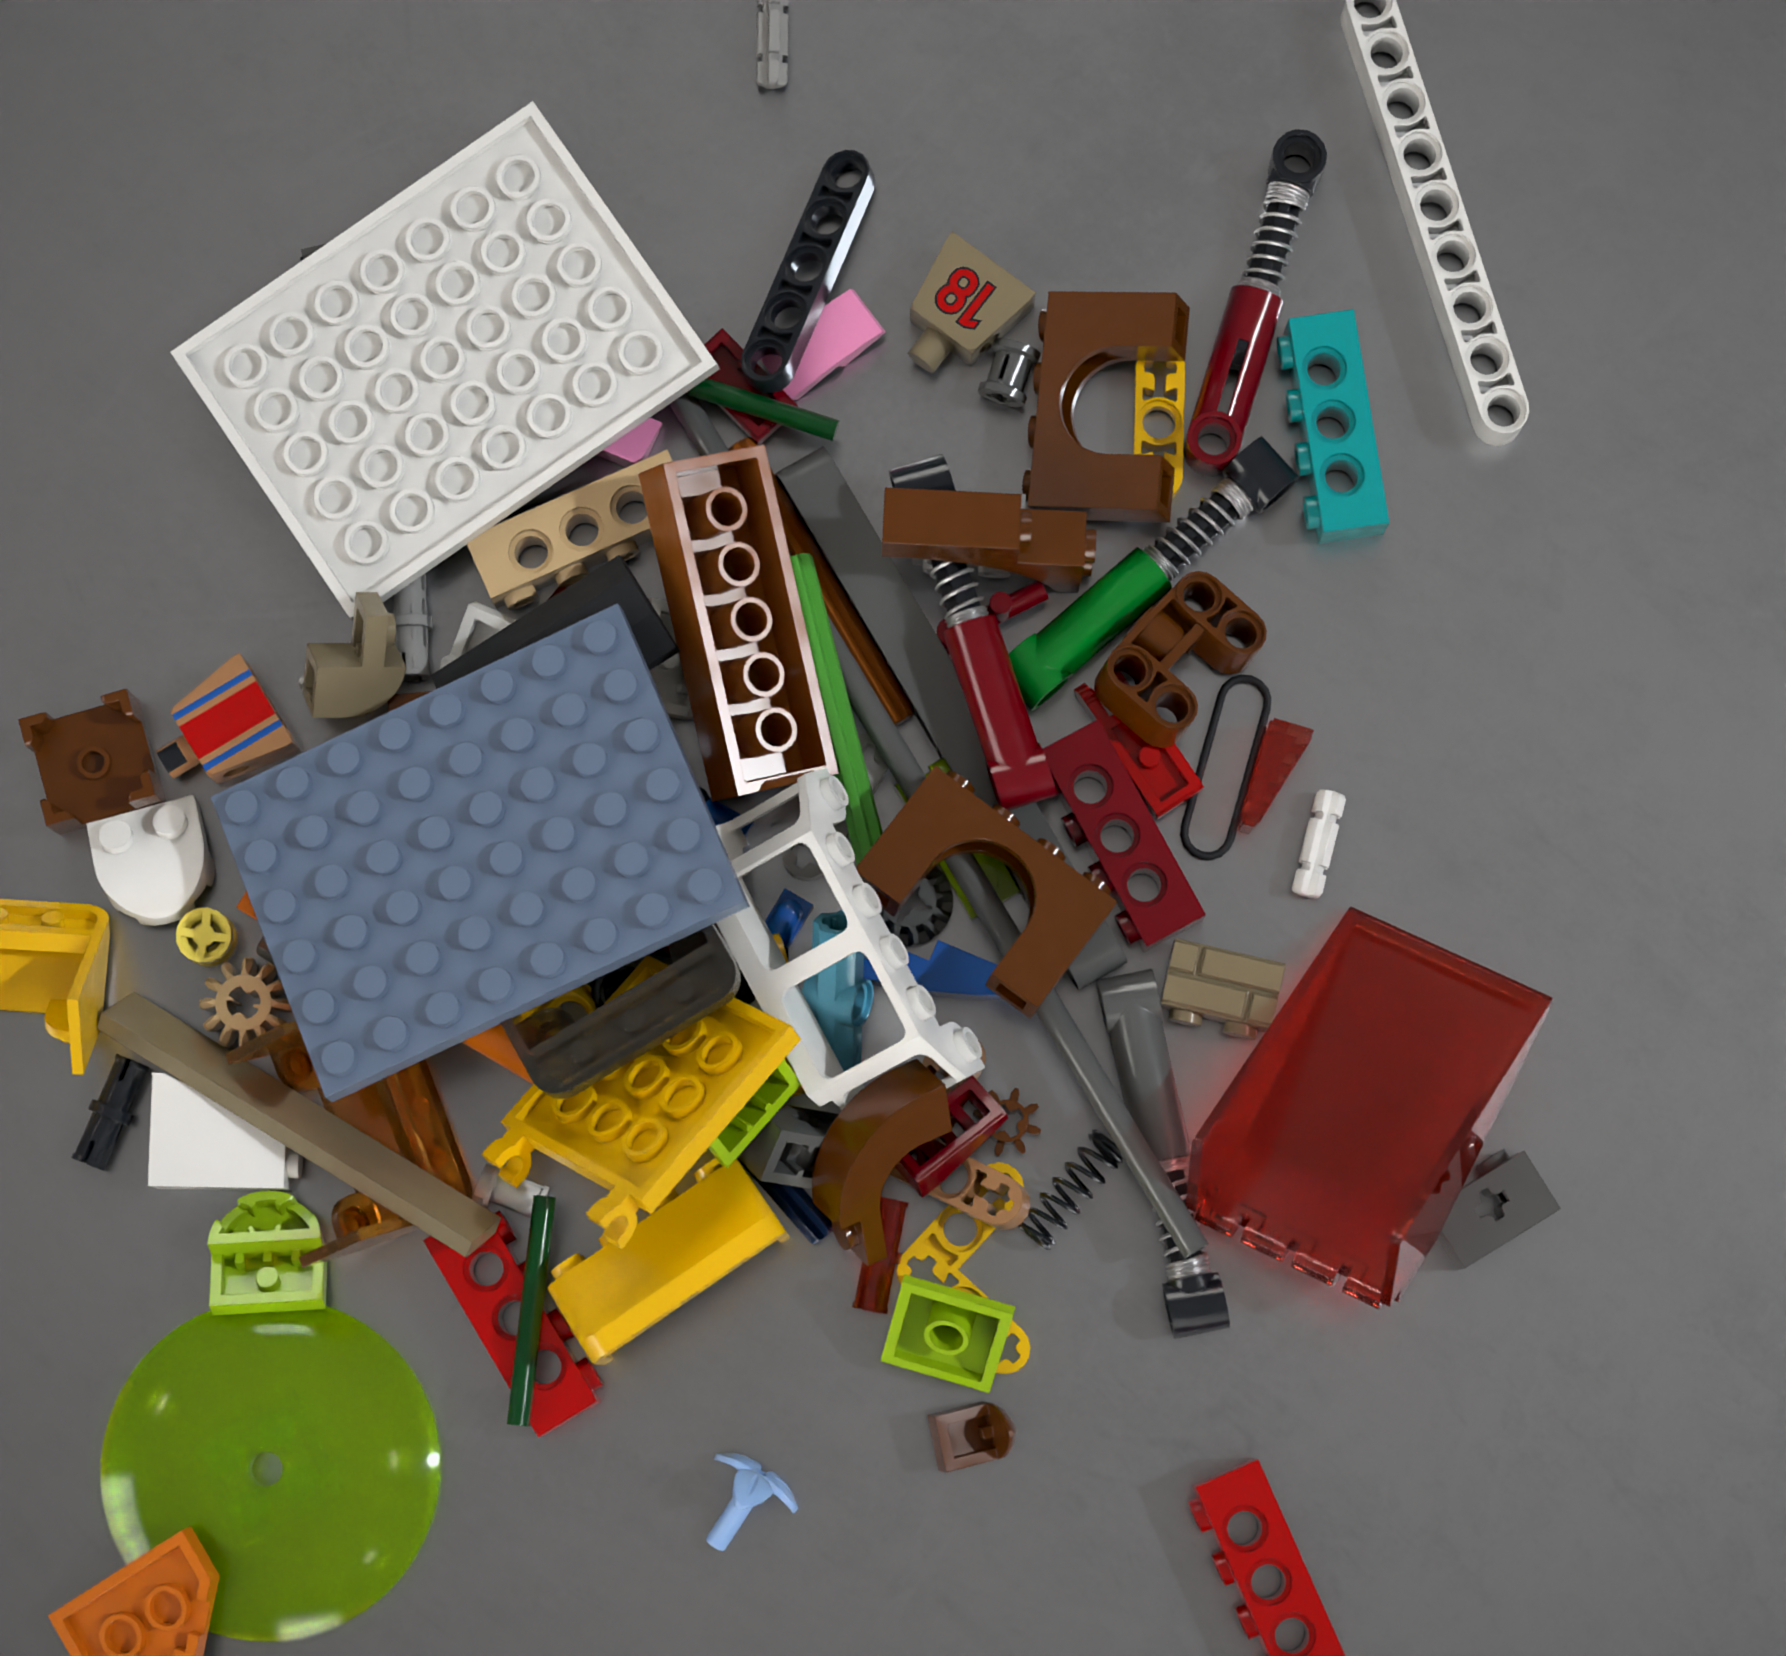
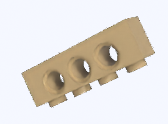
M664 450L496 524L468 542V549L495 608L497 609L504 605L507 606L508 610L523 607L538 598V590L556 582L560 588L570 586L589 574L588 568L606 560L610 561L618 555L624 561L636 556L640 552L638 546L653 540L648 515L641 522L630 524L621 520L619 514L622 507L628 502L641 501L645 503L638 474L662 463L672 462L668 450ZM581 523H590L599 529L596 539L586 546H577L569 541L570 532ZM531 545L542 546L548 550L547 558L542 565L531 569L519 564V556L525 548Z

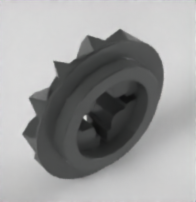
M936 866L918 886V899L925 902V906L932 908L931 912L923 908L922 910L912 908L908 916H904L902 923L897 922L900 916L899 912L895 917L883 909L880 913L889 932L895 934L904 946L920 945L932 940L941 933L951 917L953 893L945 874Z

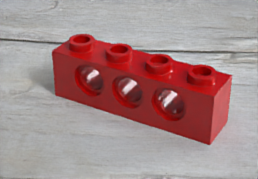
M501 1210L495 1213L501 1217L496 1233L468 1257H464L432 1236L427 1237L423 1242L511 1390L517 1335L511 1334L504 1327L503 1313L510 1304L521 1302L526 1260L520 1263L509 1244L515 1241L517 1237ZM494 1253L503 1263V1274L495 1284L484 1286L476 1279L474 1267L482 1255ZM545 1304L543 1306L538 1353L545 1350L554 1352L560 1359L561 1371L557 1379L549 1384H543L535 1379L530 1424L538 1437L547 1435L601 1402L595 1390L603 1386L598 1373L587 1356L578 1361L566 1342L575 1336L561 1311L557 1307L549 1312Z
M1253 1458L1192 1485L1197 1498L1188 1501V1505L1200 1532L1204 1533L1211 1530L1220 1551L1212 1554L1211 1557L1224 1586L1235 1583L1243 1601L1242 1605L1235 1608V1612L1248 1640L1258 1636L1266 1656H1345L1259 1460ZM1241 1511H1248L1253 1514L1258 1523V1532L1255 1538L1246 1544L1234 1543L1228 1534L1229 1520L1233 1515ZM1263 1565H1274L1281 1574V1586L1270 1597L1257 1596L1251 1585L1253 1573ZM1295 1618L1300 1620L1305 1629V1637L1302 1644L1294 1650L1280 1649L1275 1640L1277 1626L1285 1619Z

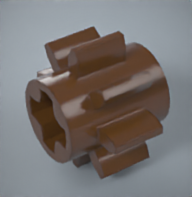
M1014 1088L1009 1100L1001 1101L993 1090L989 1091L988 1093L1004 1108L1008 1115L1018 1112L1022 1119L1016 1125V1136L1009 1137L1005 1130L998 1133L994 1132L990 1136L996 1142L994 1149L995 1157L1001 1155L1004 1145L1012 1144L1016 1151L1023 1155L1026 1152L1025 1145L1021 1140L1024 1134L1038 1136L1041 1133V1129L1037 1126L1028 1124V1116L1036 1112L1039 1107L1038 1104H1030L1024 1108L1017 1102L1019 1098L1018 1088ZM978 1110L973 1111V1116L976 1119L981 1120L983 1118Z

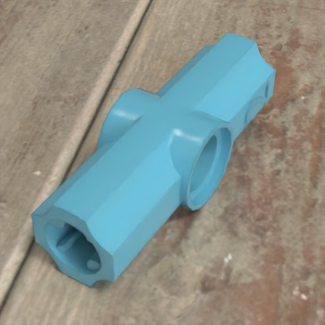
M842 910L834 913H821L813 920L812 949L837 936L847 928V918ZM858 951L806 979L802 988V993L844 1072L861 1063L862 1026L869 1016L874 995L872 982L864 979V953Z

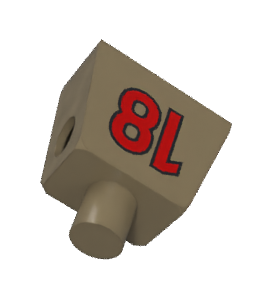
M952 231L943 244L911 305L910 321L921 329L923 334L909 350L908 355L915 363L930 373L936 371L949 352L955 354L965 363L972 365L992 348L994 339L1003 338L1034 308L1036 292Z

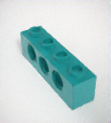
M1354 309L1289 318L1284 330V336L1277 337V354L1281 370L1290 369L1293 389L1285 391V401L1289 422H1298L1301 442L1294 443V457L1298 475H1307L1310 496L1303 497V513L1307 529L1316 528L1318 544L1383 535L1390 522ZM1315 364H1324L1333 370L1336 381L1329 385L1317 384L1310 378L1308 368ZM1323 417L1336 418L1342 423L1345 434L1339 438H1327L1319 432L1316 421ZM1332 470L1345 471L1352 478L1354 487L1347 492H1337L1328 486L1325 474Z

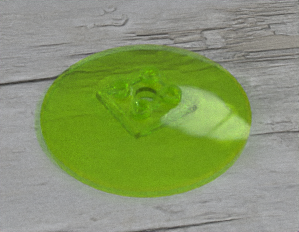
M327 1305L326 1309L214 1316L211 1310L177 1327L149 1351L126 1381L109 1417L101 1455L103 1506L109 1529L126 1564L128 1565L179 1531L191 1526L220 1575L209 1631L234 1639L257 1642L293 1640L328 1631L355 1618L384 1597L409 1569L427 1538L438 1505L442 1479V1452L437 1423L426 1392L413 1369L383 1336L367 1324ZM264 1452L275 1454L280 1459L283 1467L280 1479L271 1486L258 1483L252 1473L254 1460Z

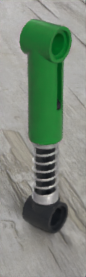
M1263 436L1250 443L1222 471L1224 480L1211 489V497L1209 499L1200 498V506L1198 508H1189L1187 518H1177V526L1175 528L1167 527L1164 538L1156 537L1155 545H1146V548H1143V550L1135 547L1037 634L1030 635L1009 653L1024 703L1031 711L1036 710L1048 701L1070 680L1080 667L1172 589L1170 581H1173V578L1179 575L1177 569L1183 564L1190 565L1189 559L1194 554L1201 556L1200 549L1206 544L1213 546L1211 540L1217 534L1224 536L1222 530L1226 526H1235L1234 519L1242 520L1250 511H1257L1259 514L1264 512L1297 482L1299 476Z

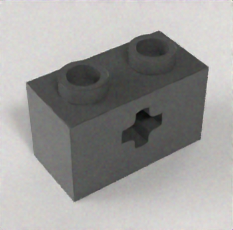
M783 1105L737 1158L760 1181L812 1189V1177L818 1151L830 1126L839 1114Z
M1504 1148L1476 1165L1481 1176L1465 1186H1462L1458 1178L1428 1195L1434 1205L1421 1213L1457 1270L1469 1267L1561 1209L1525 1151L1510 1157ZM1480 1192L1485 1197L1496 1195L1501 1202L1493 1209L1497 1217L1496 1219L1490 1214L1481 1217L1477 1214L1475 1208L1482 1203L1479 1196Z

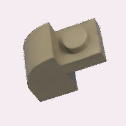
M356 592L351 643H307L302 694L313 718H348L368 714L387 703L399 689L405 675L406 665L394 643L396 636L394 614L387 612L378 592Z

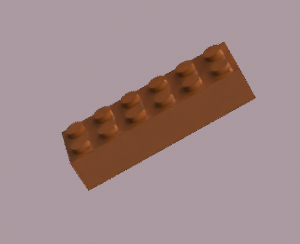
M765 444L662 463L639 473L676 644L680 649L679 657L712 802L797 783V778L805 773L827 768L830 775L838 774Z

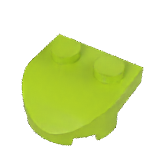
M273 1190L253 1192L237 1199V1206L228 1212L221 1221L218 1219L214 1221L207 1243L211 1253L209 1307L213 1316L326 1309V1244L315 1214H312L307 1208L298 1203L293 1195Z

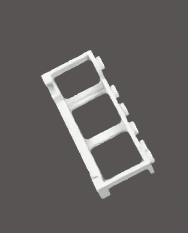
M827 768L805 773L797 778V783L735 819L716 826L750 907L716 922L762 1011L791 1025L801 1038L786 1057L806 1095L819 1107L833 1101L842 1111L848 1102L865 1087L863 1083L919 1054L932 1058L950 1074V1076L941 1080L947 1089L985 1068L980 1058L982 1056L980 1043L968 1027L961 1028L955 1022H948L939 1026L934 1016L936 1014V1007L931 995L922 985L917 984L907 965L909 963V956L904 944L895 934L889 932L880 915L882 905L877 893L868 883L862 881L853 864L855 854L851 844L842 833L836 832L834 825L846 818L845 806L848 805L849 800L841 782L835 776L830 775ZM799 795L800 816L797 822L743 854V848L748 846L749 843L741 828ZM798 843H803L810 848L847 918L848 924L842 933L786 963L742 878L750 874L751 870ZM859 951L864 953L869 959L905 1028V1036L900 1042L844 1072L798 984Z

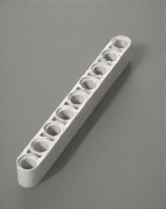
M1345 0L1341 13V26L1473 430L1477 437L1486 444L1493 446L1506 445L1514 440L1526 423L1529 415V404L1397 1ZM1360 2L1373 3L1378 7L1381 15L1375 18H1366L1361 16L1354 6ZM1376 52L1389 53L1395 58L1397 66L1387 69L1381 68L1373 62L1371 55ZM1399 101L1406 103L1411 107L1414 116L1408 119L1396 118L1389 112L1387 105ZM1409 152L1422 153L1428 158L1430 167L1424 170L1413 169L1406 163L1404 155ZM1426 202L1438 203L1446 211L1447 218L1440 221L1430 220L1424 216L1420 205ZM1441 253H1453L1461 259L1464 269L1458 272L1447 271L1440 266L1437 256ZM1461 303L1474 306L1480 314V320L1476 323L1462 322L1457 318L1454 306ZM1476 354L1489 356L1494 360L1497 372L1489 375L1477 372L1471 364L1470 357ZM1493 405L1506 407L1513 415L1514 424L1503 427L1496 425L1490 420L1487 408Z

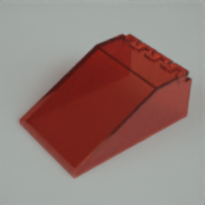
M1350 906L1194 1137L1190 1151L1186 1207L1196 1212L1195 1221L1227 1237L1232 1238L1239 1226L1245 1228L1241 1235L1240 1243L1281 1263L1285 1260L1290 1250L1295 1252L1291 1268L1332 1288L1341 1275L1346 1277L1342 1293L1377 1310H1380L1383 1304L1390 1307L1393 1301L1399 1302L1435 1244L1552 1006L1553 997Z

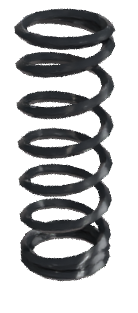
M1096 1129L1092 1130V1134H1088V1138L1102 1155L1087 1147L1081 1146L1077 1148L1079 1157L1090 1171L1074 1162H1065L1067 1173L1078 1186L1061 1177L1052 1178L1053 1186L1065 1201L1048 1192L1039 1193L1040 1200L1053 1217L1037 1208L1030 1207L1028 1216L1042 1233L1026 1225L1024 1222L1018 1226L1046 1250H1051L1050 1245H1055V1239L1034 1214L1044 1218L1060 1229H1068L1067 1223L1046 1198L1073 1214H1081L1079 1207L1067 1195L1059 1183L1087 1199H1093L1091 1191L1077 1177L1071 1167L1100 1184H1106L1105 1178L1083 1152L1113 1169H1118L1117 1163H1123L1122 1159L1124 1158L1115 1143Z

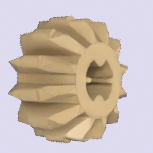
M244 957L241 964V975H239L231 963H223L221 969L227 980L222 984L218 980L208 977L205 981V985L209 989L217 992L216 998H203L199 1000V1008L206 1011H217L216 1014L209 1017L203 1023L205 1030L214 1032L223 1028L218 1043L225 1048H229L239 1037V1047L243 1053H252L255 1035H257L264 1047L268 1049L273 1047L275 1042L269 1029L274 1026L279 1031L288 1033L291 1025L278 1017L280 1012H292L288 999L278 998L285 994L281 980L278 979L272 982L277 972L275 965L267 962L257 973L255 959ZM244 993L254 998H260V1005H253L258 1011L252 1017L236 1012V1006H243V1003L239 1002L238 999Z

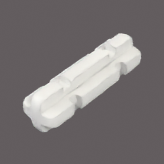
M1320 789L1315 795L1311 810L1315 816L1310 818L1298 861L1302 864V867L1296 870L1292 885V891L1303 897L1317 899L1323 893L1327 877L1323 875V871L1329 868L1340 826L1336 824V820L1342 817L1346 802L1345 796L1336 791Z

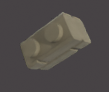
M1175 938L1160 996L1162 1009L1170 1010L1168 1017L1170 1021L1201 1027L1202 1019L1205 1018L1225 1023L1223 1033L1256 1040L1257 1031L1268 1033L1271 1030L1286 963Z

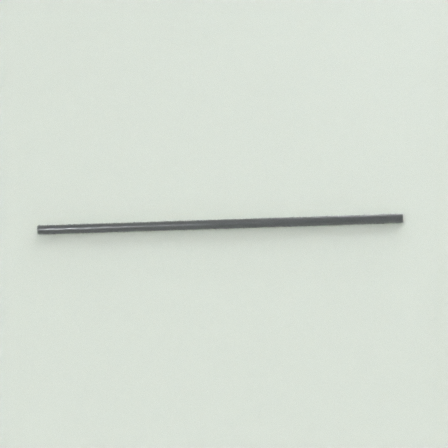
M683 394L669 404L700 456L729 451L696 397ZM828 615L850 705L907 800H909L926 776ZM973 853L959 854L945 859V863L1001 956L1004 957L1021 933ZM1053 989L1038 1008L1036 1014L1185 1259L1193 1255L1209 1243L1056 990Z

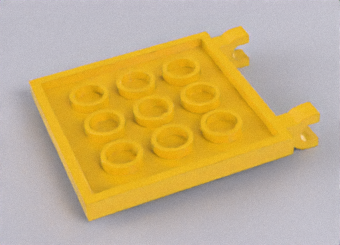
M647 955L597 1011L595 1016L589 1020L500 1121L507 1129V1132L501 1138L493 1141L482 1152V1156L499 1168L507 1162L498 1175L503 1181L515 1188H518L529 1174L532 1165L531 1152L537 1149L610 1191L608 1195L599 1199L585 1214L592 1222L606 1228L602 1235L607 1241L622 1249L635 1232L637 1225L636 1212L641 1208L652 1214L782 1063L801 1038L791 1025Z

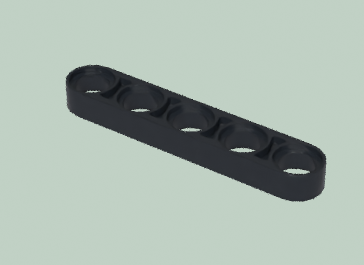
M843 150L832 155L824 164L741 357L742 370L752 387L761 393L772 394L781 391L794 378L872 196L876 183L874 173L868 160L860 152ZM857 168L863 172L859 182L852 187L841 188L835 185L839 173L846 169ZM837 214L843 218L842 224L833 233L820 234L815 231L818 221L826 215ZM818 261L823 264L822 271L814 279L800 281L795 278L796 270L804 262ZM790 307L802 310L801 319L793 327L779 328L775 326V319L782 310ZM770 354L782 357L781 366L773 374L760 376L754 373L755 365L762 357Z

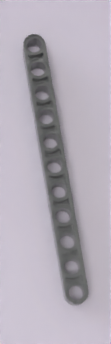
M822 446L775 473L777 480L911 704L915 717L940 759L945 760L951 771L960 774L972 784L975 789L973 793L990 807L993 804L998 805L987 772L986 759L952 660L892 558L882 557V542L826 448ZM1036 802L1010 811L1020 822L1018 828L1036 841L1038 838H1043L1053 843L1065 855L1066 859L1064 862L1075 869ZM1005 865L1029 909L1027 894L1020 879ZM1106 920L1066 971L1078 990L1127 963L1126 956Z

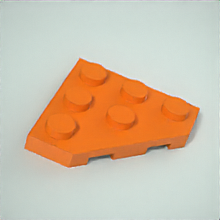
M190 1526L179 1531L48 1615V1618L70 1656H203L220 1575L193 1528Z

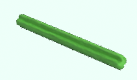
M800 553L790 556L839 772L834 774V776L841 782L848 795L849 803L845 806V821L855 854L856 864L858 865L883 832L814 560L810 553Z

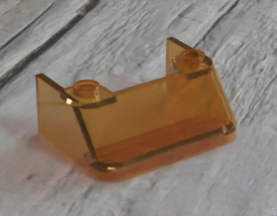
M296 1021L281 1024L225 1054L229 1065L270 1055L276 1073L283 1084L299 1093L318 1089L324 1108L472 1199V1184L426 1059L335 1102H331L324 1096ZM354 1188L355 1193L341 1198L333 1207L331 1220L337 1239L300 1256L299 1260L302 1268L368 1249L419 1228Z

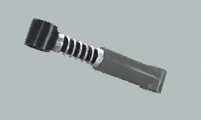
M1146 969L1098 979L1096 984L1100 1008L1111 1042L1123 1103L1193 1217V1212L1197 1208L1191 1206L1189 1197L1194 1193L1187 1190L1186 1182L1190 1180V1177L1184 1176L1183 1171L1188 1168L1185 1159L1191 1156V1150L1163 1029L1162 1007L1153 970ZM1159 1217L1155 1225L1161 1228L1163 1235L1158 1240L1165 1244L1166 1251L1162 1253V1256L1168 1258L1169 1262L1164 1265L1166 1268L1165 1272H1167L1166 1276L1168 1277L1167 1281L1169 1282L1162 1283L1161 1288L1172 1338L1178 1339L1229 1328V1318L1222 1284L1217 1272L1210 1273V1266L1207 1265L1209 1263L1207 1261L1208 1257H1206L1207 1253L1199 1250L1184 1259Z

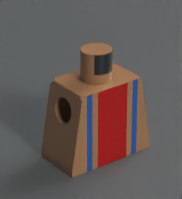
M238 653L173 706L170 712L183 735L156 750V753L173 779L201 763L207 775L218 784L292 756L301 750L251 666Z

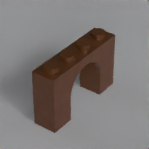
M1048 291L1047 309L1041 310L1038 320L1039 338L1043 342L1042 362L1035 364L1033 372L1034 392L1038 395L1037 414L1032 415L1028 423L1029 446L1033 448L1031 469H1026L1022 483L1023 494H1026L1027 506L1030 509L1087 512L1086 520L1170 523L1175 468L1162 455L1105 454L1084 448L1075 431L1074 410L1078 396L1087 381L1098 371L1111 364L1137 360L1185 361L1190 308L1176 292Z
M935 766L856 866V869L862 881L868 883L877 893L882 909L895 917L927 874L937 864L947 858L959 854L975 853L993 857L1007 865L1020 879L1027 894L1029 906L1028 921L1025 930L993 970L985 986L1031 1019L1109 916L1118 901L1110 896V888L1100 878L1089 872H1084L1081 875L1065 863V855L1053 843L1043 838H1038L1036 841L1018 828L1020 822L1010 811L997 804H993L990 807L973 794L975 792L974 787L963 776L951 770L944 773Z

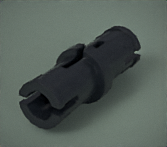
M117 1053L98 1100L92 1099L88 1109L93 1112L77 1149L71 1156L75 1160L103 1171L107 1168V1162L123 1125L130 1126L134 1116L129 1114L144 1077L150 1069L146 1065Z

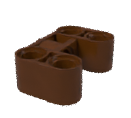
M1190 572L1182 577L1157 605L1154 604L1129 630L1122 642L1111 652L1095 678L1094 690L1096 697L1143 741L1153 747H1170L1181 739L1197 715L1198 703L1196 696L1190 688L1169 670L1185 652L1188 654L1193 650L1210 666L1221 673H1240L1248 667L1266 641L1267 630L1264 621L1216 577L1207 572ZM1184 598H1191L1199 602L1203 611H1194L1188 607ZM1225 634L1235 635L1240 638L1245 648L1233 646L1227 640ZM1119 670L1128 673L1134 679L1135 685L1131 686L1120 682L1115 676L1114 671ZM1162 707L1170 710L1175 715L1177 722L1172 723L1162 719L1157 713L1156 708Z

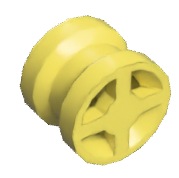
M208 907L196 908L187 912L179 921L176 929V943L180 952L194 963L204 967H218L228 962L235 954L238 946V932L234 923L219 911ZM214 942H220L215 943L213 946L209 947L208 952H206L208 946L212 945Z

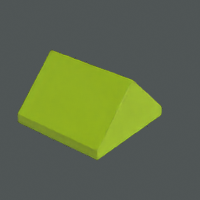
M904 1274L880 1361L990 1393L1014 1315L1015 1306Z

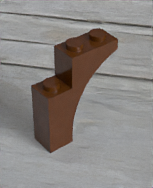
M885 487L882 557L929 559L985 566L1035 579L1048 585L1056 592L1078 593L1082 576H1091L1092 563H1095L1096 530L1086 529L1087 512L1021 509L1022 494Z

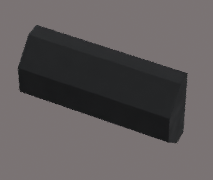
M618 555L436 671L431 677L436 689L617 603L624 610L649 671L679 653L680 649L628 565Z

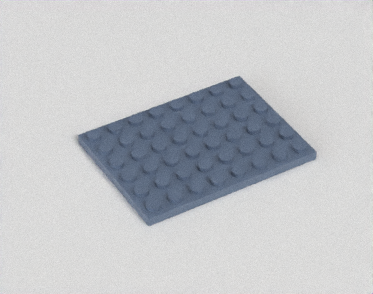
M618 603L211 796L325 1098L331 1102H335L750 907L624 610Z

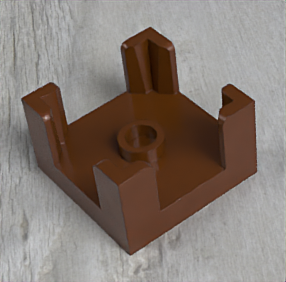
M128 689L100 696L101 701L105 705L56 719L46 712L18 719L25 746L35 753L47 800H40V805L46 826L59 835L86 828V823L166 802L139 699Z

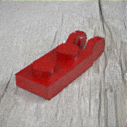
M1119 670L1114 671L1115 676L1120 682L1130 685ZM1086 683L1074 689L1078 701L1093 722L1099 719L1141 798L1156 820L1203 790L1202 782L1176 744L1165 748L1151 746L1114 714L1109 716L1096 697L1095 691L1089 688Z

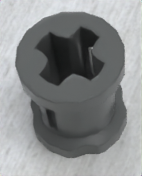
M996 338L992 344L995 356L987 381L980 383L978 393L998 404L1016 408L1023 407L1027 400L1023 391L1031 366L1039 362L1041 354L1034 347L1020 341Z

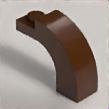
M917 1059L884 1073L864 1087L848 1102L824 1137L814 1165L812 1177L813 1203L832 1221V1229L840 1246L844 1250L851 1249L867 1266L887 1258L880 1213V1198L883 1186L890 1172L906 1154L916 1147L952 1131L946 1085Z

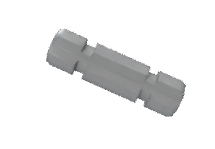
M757 0V7L762 8V12H757L756 57H761V61L756 62V83L759 86L765 87V89L785 87L788 82V63H783V59L788 58L789 14H784L783 9L787 10L789 8V0Z

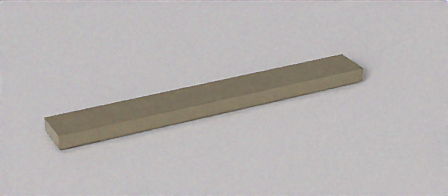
M132 992L101 1013L97 1029L464 1257H468L496 1233L501 1217L136 992Z

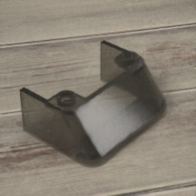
M714 923L669 944V953L673 961L671 965L578 1021L562 1009L545 1008L526 1019H523L520 1014L500 1022L534 1084L550 1097L558 1099L570 1098L729 1003L739 990L741 977L732 952L717 924Z

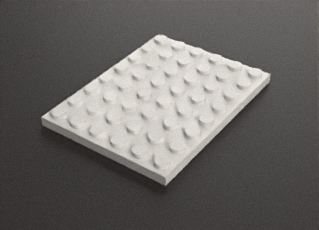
M533 101L170 352L352 620L356 592H378L382 602L386 601L467 545L468 542L496 525L720 369Z

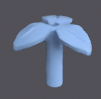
M737 1453L715 1454L714 1460L731 1465L737 1472L732 1485L733 1497L706 1537L707 1542L712 1547L724 1551L751 1509L766 1501L772 1494L782 1500L793 1514L798 1510L791 1490L776 1472L762 1471L761 1464L758 1461Z

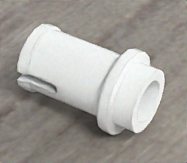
M486 1164L474 1192L475 1196L483 1198L482 1205L488 1207L490 1202L531 1217L533 1195L547 1196L550 1187L525 1179L518 1188H515L503 1181L498 1175L504 1165L499 1168Z

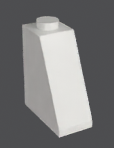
M152 1073L148 1166L149 1187L189 1190L292 1191L293 1178L300 1179L302 1175L303 1156L184 1082L165 1073Z

